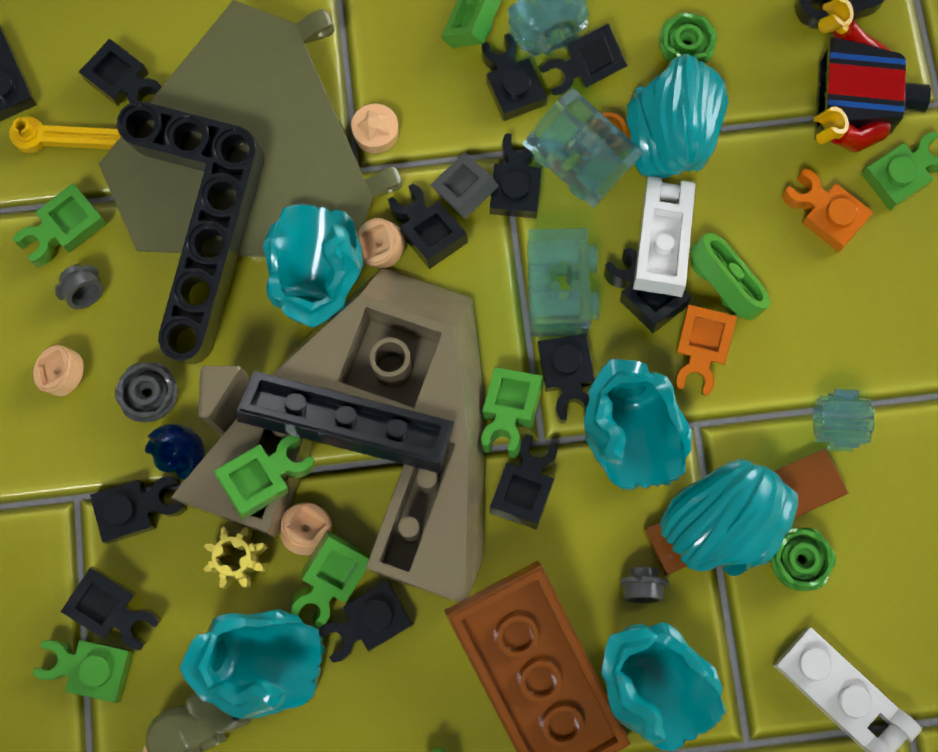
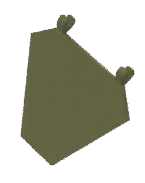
M233 0L149 102L240 126L248 130L261 147L264 155V165L238 256L265 257L263 250L264 240L270 226L278 221L283 207L301 203L314 205L317 208L326 207L330 211L334 209L345 211L352 218L357 233L366 220L373 199L397 191L403 186L400 175L395 167L381 170L366 180L361 172L305 43L324 39L334 33L332 21L324 9L312 12L295 24ZM146 121L139 125L136 131V138L148 137L154 129L155 122ZM194 132L186 136L182 142V150L191 151L197 148L202 141V134ZM121 136L101 160L99 166L136 250L139 252L181 253L204 171L144 156L138 153ZM240 144L233 147L228 154V162L239 163L246 159L249 154V146ZM226 190L221 192L215 200L216 210L224 211L233 206L236 201V191ZM213 236L208 238L202 248L203 255H218L223 248L222 237Z

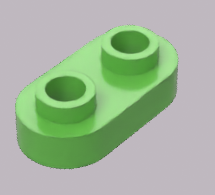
M705 233L691 246L692 268L702 279L710 282L721 296L724 308L731 315L746 320H754L769 308L770 297L766 289L724 239L713 233Z

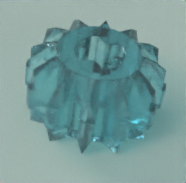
M517 0V3L507 10L510 17L508 21L511 27L510 32L516 44L520 45L522 51H528L531 57L542 53L549 56L554 50L559 48L565 49L563 44L578 37V33L586 29L588 26L587 17L589 15L586 8L587 3L585 0Z

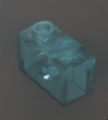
M574 88L569 90L551 106L522 143L533 153L538 163L554 172L568 185L570 191L576 197L584 200L592 208L608 194L644 153Z
M587 228L529 229L527 239L530 337L587 335L591 320H599L598 291H590L589 274L597 273L596 244L588 245ZM557 276H566V282L570 285L569 290H560V284L556 281Z

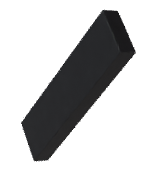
M257 371L253 372L236 411L237 422L436 473L441 472L454 421Z

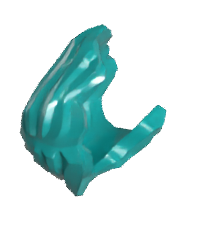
M683 54L675 57L670 61L667 69L649 83L646 88L637 87L631 94V100L626 105L627 125L631 133L635 166L640 175L645 177L658 176L665 179L672 175H679L682 171H699L707 164L717 146L729 102L726 84L719 73L713 70L712 66L708 67L703 61H698L695 56Z
M301 203L283 207L278 221L270 226L264 240L263 250L269 273L266 285L267 296L275 307L281 308L288 318L314 328L345 306L346 296L359 278L363 267L362 247L357 237L355 225L352 218L345 211L338 209L330 211L326 207L317 208L314 205Z
M610 359L602 367L588 390L589 402L584 418L585 439L596 461L603 468L610 481L622 490L633 491L637 487L647 489L651 485L659 487L661 484L665 486L670 485L672 481L679 480V476L685 474L686 457L691 451L692 436L690 425L676 403L674 388L668 377L660 373L649 372L647 365L640 361Z
M745 459L730 461L707 476L683 488L675 495L661 518L659 525L661 527L660 533L666 538V542L672 545V550L680 554L681 561L691 570L704 572L725 565L723 570L728 575L738 576L750 568L768 564L779 550L785 534L792 528L798 508V493L785 484L779 475L765 466L755 465Z
M281 609L247 615L228 613L213 619L207 632L198 634L191 641L179 669L186 682L203 701L213 703L220 710L233 717L255 719L300 707L308 703L315 696L318 687L316 679L321 673L319 665L323 661L322 654L324 653L325 646L322 645L323 637L320 636L318 629L304 624L299 616L287 613Z
M663 622L651 626L639 623L610 635L605 648L601 674L607 685L610 708L620 723L641 735L655 747L673 752L683 747L686 741H693L697 739L699 734H705L713 729L722 720L726 710L721 699L723 687L718 678L717 671L686 643L677 629Z

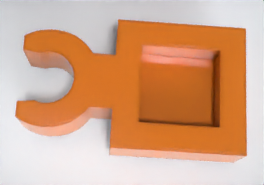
M804 168L797 177V180L806 187L807 193H798L794 188L788 186L781 197L788 206L807 210L809 214L802 224L836 251L840 252L874 212L837 183L827 193L821 188L819 177L813 171Z
M693 305L687 306L676 354L689 356V361L677 373L675 380L677 389L682 390L684 388L685 379L689 374L697 373L704 381L701 395L708 396L714 387V376L709 369L711 362L722 365L726 364L737 316Z

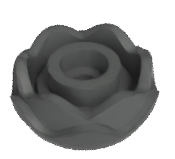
M136 363L131 365L122 374L115 388L116 401L125 416L138 422H154L165 417L173 409L178 397V385L174 376L167 367L160 363ZM147 389L152 390V394L149 397L144 396V392Z

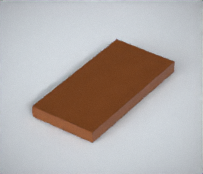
M538 560L444 610L517 752H618L631 745L621 723L615 718L610 708L609 699Z

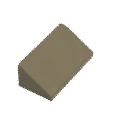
M203 366L200 369L198 416L221 436L237 419L236 411L251 379L240 366Z

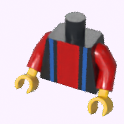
M832 0L823 4L822 7L829 16L820 19L818 23L820 32L824 34L833 32L834 37H830L818 59L816 116L813 117L815 122L814 140H817L819 144L831 141L833 144L846 150L858 153L885 140L901 122L905 111L925 113L930 103L931 87L929 84L906 82V58L901 53L891 51L888 47L867 34L853 20V7L848 0Z

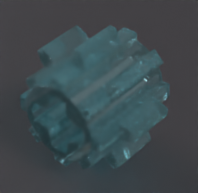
M834 389V392L828 393V396L817 398L813 412V434L816 436L815 440L817 442H828V450L850 452L853 451V448H859V444L866 445V443H870L875 425L874 406L871 405V400L859 398V390Z

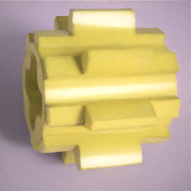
M223 527L219 536L221 540L216 545L205 544L204 548L212 552V561H209L203 569L204 572L208 573L220 572L218 576L220 577L219 587L228 589L232 582L235 583L238 580L243 588L249 589L251 588V575L255 571H267V568L259 563V556L263 555V552L268 547L264 543L252 544L253 530L244 527L240 534L237 533L236 537H234L229 529ZM233 547L246 552V555L239 559L240 569L226 565V561L233 557L231 550Z

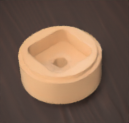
M368 104L360 108L353 116L351 123L353 137L356 144L362 150L374 154L383 153L391 149L397 142L399 136L398 120L395 113L389 107L382 104Z
M374 218L365 222L358 230L357 237L362 247V261L365 264L376 268H388L394 265L402 256L405 239L400 228L394 223L382 218Z
M53 345L44 350L38 357L33 370L34 383L38 389L58 397L65 396L71 393L80 383L84 370L83 360L77 352L62 345Z
M303 502L291 506L286 510L281 519L280 538L282 543L289 551L295 554L312 555L325 532H331L332 523L330 516L322 507L313 503Z

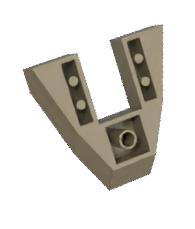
M381 268L345 301V306L318 325L307 335L273 376L454 421L453 432L440 473L408 465L403 466L366 569L374 574L459 603L470 597L483 559L485 452L481 437L485 429V419L482 412L485 395L473 301L471 297ZM236 419L171 498L194 509L278 538L281 519L291 505L301 478H291L288 476L284 478L283 481L288 487V494L241 520L216 480L214 470L258 445H261L267 456H270L276 452L279 442L288 435L237 422ZM300 438V446L287 454L288 459L292 462L303 461L309 457L315 441Z

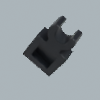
M603 23L563 44L569 57L563 60L558 58L546 59L538 66V69L541 73L548 72L552 68L560 70V82L548 90L552 95H561L569 90L573 79L577 77L582 86L587 88L627 67V63L609 23Z
M510 33L504 35V46L507 51L503 54L493 53L487 41L482 44V60L489 69L494 70L486 74V83L503 121L546 106L547 101L546 94L530 58L516 62L517 44Z
M110 38L79 70V74L84 81L117 106L127 97L129 103L142 102L145 96L156 95L161 88L157 81L145 78L149 72L143 63Z
M506 133L502 140V156L508 164L494 163L493 179L499 187L491 194L490 214L536 218L541 167H531L528 165L536 158L537 138L530 135L528 149L524 152H516L511 147L512 134Z
M412 183L408 186L410 197L414 201L412 204L402 206L398 204L394 197L389 198L388 203L392 216L397 221L405 223L400 226L404 239L430 269L468 243L467 233L439 201L427 208L423 191L419 186Z
M627 247L623 251L622 262L629 269L619 270L609 261L605 264L604 277L612 286L625 288L621 292L620 302L652 333H655L687 308L691 296L685 290L683 296L678 297L633 289L637 252Z
M586 334L538 341L537 349L545 392L557 390L560 392V397L555 407V416L560 424L566 423L567 413L565 406L572 402L581 405L585 418L589 395L582 391L581 386L592 385L595 380Z
M526 435L521 441L519 452L521 467L506 463L490 505V514L537 530L554 483V478L542 473L547 472L553 467L557 456V445L551 443L548 453L544 457L537 458L531 455L529 451L533 436Z
M175 477L161 478L147 492L144 483L140 480H135L91 494L90 498L102 543L111 544L156 529L152 515L161 513L165 516L175 517L184 513L187 510L186 505L180 502L166 505L164 502L165 492L180 486L179 480Z
M94 566L89 568L60 611L103 639L115 627L120 631L123 642L134 650H141L146 644L142 638L135 635L133 631L135 622L146 621L149 625L156 628L161 621L159 615L150 609L134 610L128 605L136 592Z
M386 580L343 606L350 619L344 624L337 622L327 623L319 629V633L323 638L334 632L342 636V648L329 657L332 662H340L351 655L356 642L362 640L367 651L370 652L413 626V623L390 583Z

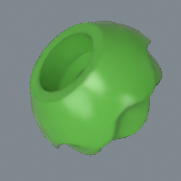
M680 13L663 24L659 36V48L669 63L675 57L683 54L695 56L698 61L706 63L715 52L717 33L704 16L695 13ZM688 40L691 42V45H686L683 41Z
M792 528L785 534L781 547L770 562L776 577L785 586L796 591H812L823 587L827 583L835 567L836 556L828 541L825 540L819 531L812 528ZM799 555L805 557L806 561L804 564L798 562L797 558Z

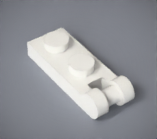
M647 177L643 195V210L633 289L678 297L683 296L687 279L695 182L681 180L678 185L662 182V177Z
M811 627L805 628L773 664L782 675L865 752H896L906 740L912 742L922 731L920 725L913 718L894 705ZM877 716L889 725L879 737H876L867 729Z

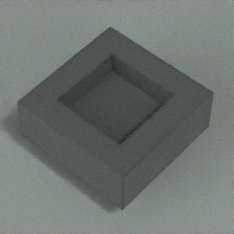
M465 152L431 184L437 194L464 219L499 187L493 177Z

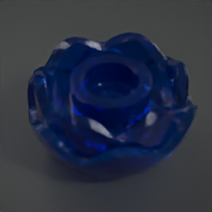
M182 424L162 425L151 431L147 436L150 440L145 446V453L152 455L156 468L163 472H174L182 480L187 479L205 457L204 444L200 436Z

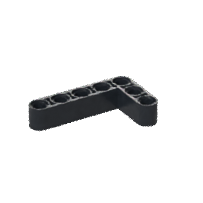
M136 101L127 104L117 117V128L122 138L144 156L204 171L158 339L160 348L166 356L185 364H197L204 361L213 349L263 169L264 155L255 138L248 130L240 126L147 102ZM146 121L155 122L154 129L148 137L136 138V131L139 125ZM194 132L202 134V141L197 148L191 151L182 150V142L186 136ZM240 144L249 146V154L246 159L239 163L228 162V154L233 147ZM226 190L236 191V201L233 206L224 211L216 210L215 200L221 192ZM213 236H221L223 239L221 252L214 257L204 258L202 248L205 241ZM207 282L210 288L208 299L203 304L192 305L189 299L192 287L197 283ZM192 328L197 336L196 344L189 352L181 353L176 345L177 337L183 330Z

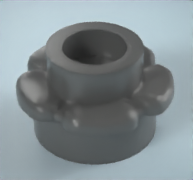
M73 265L66 268L60 274L59 284L55 287L57 298L59 300L65 299L67 304L73 309H84L93 305L100 299L104 290L101 279L98 277L99 271L90 265Z
M634 567L628 569V577L620 579L619 586L623 587V601L660 603L664 601V587L669 586V581L659 577V569Z

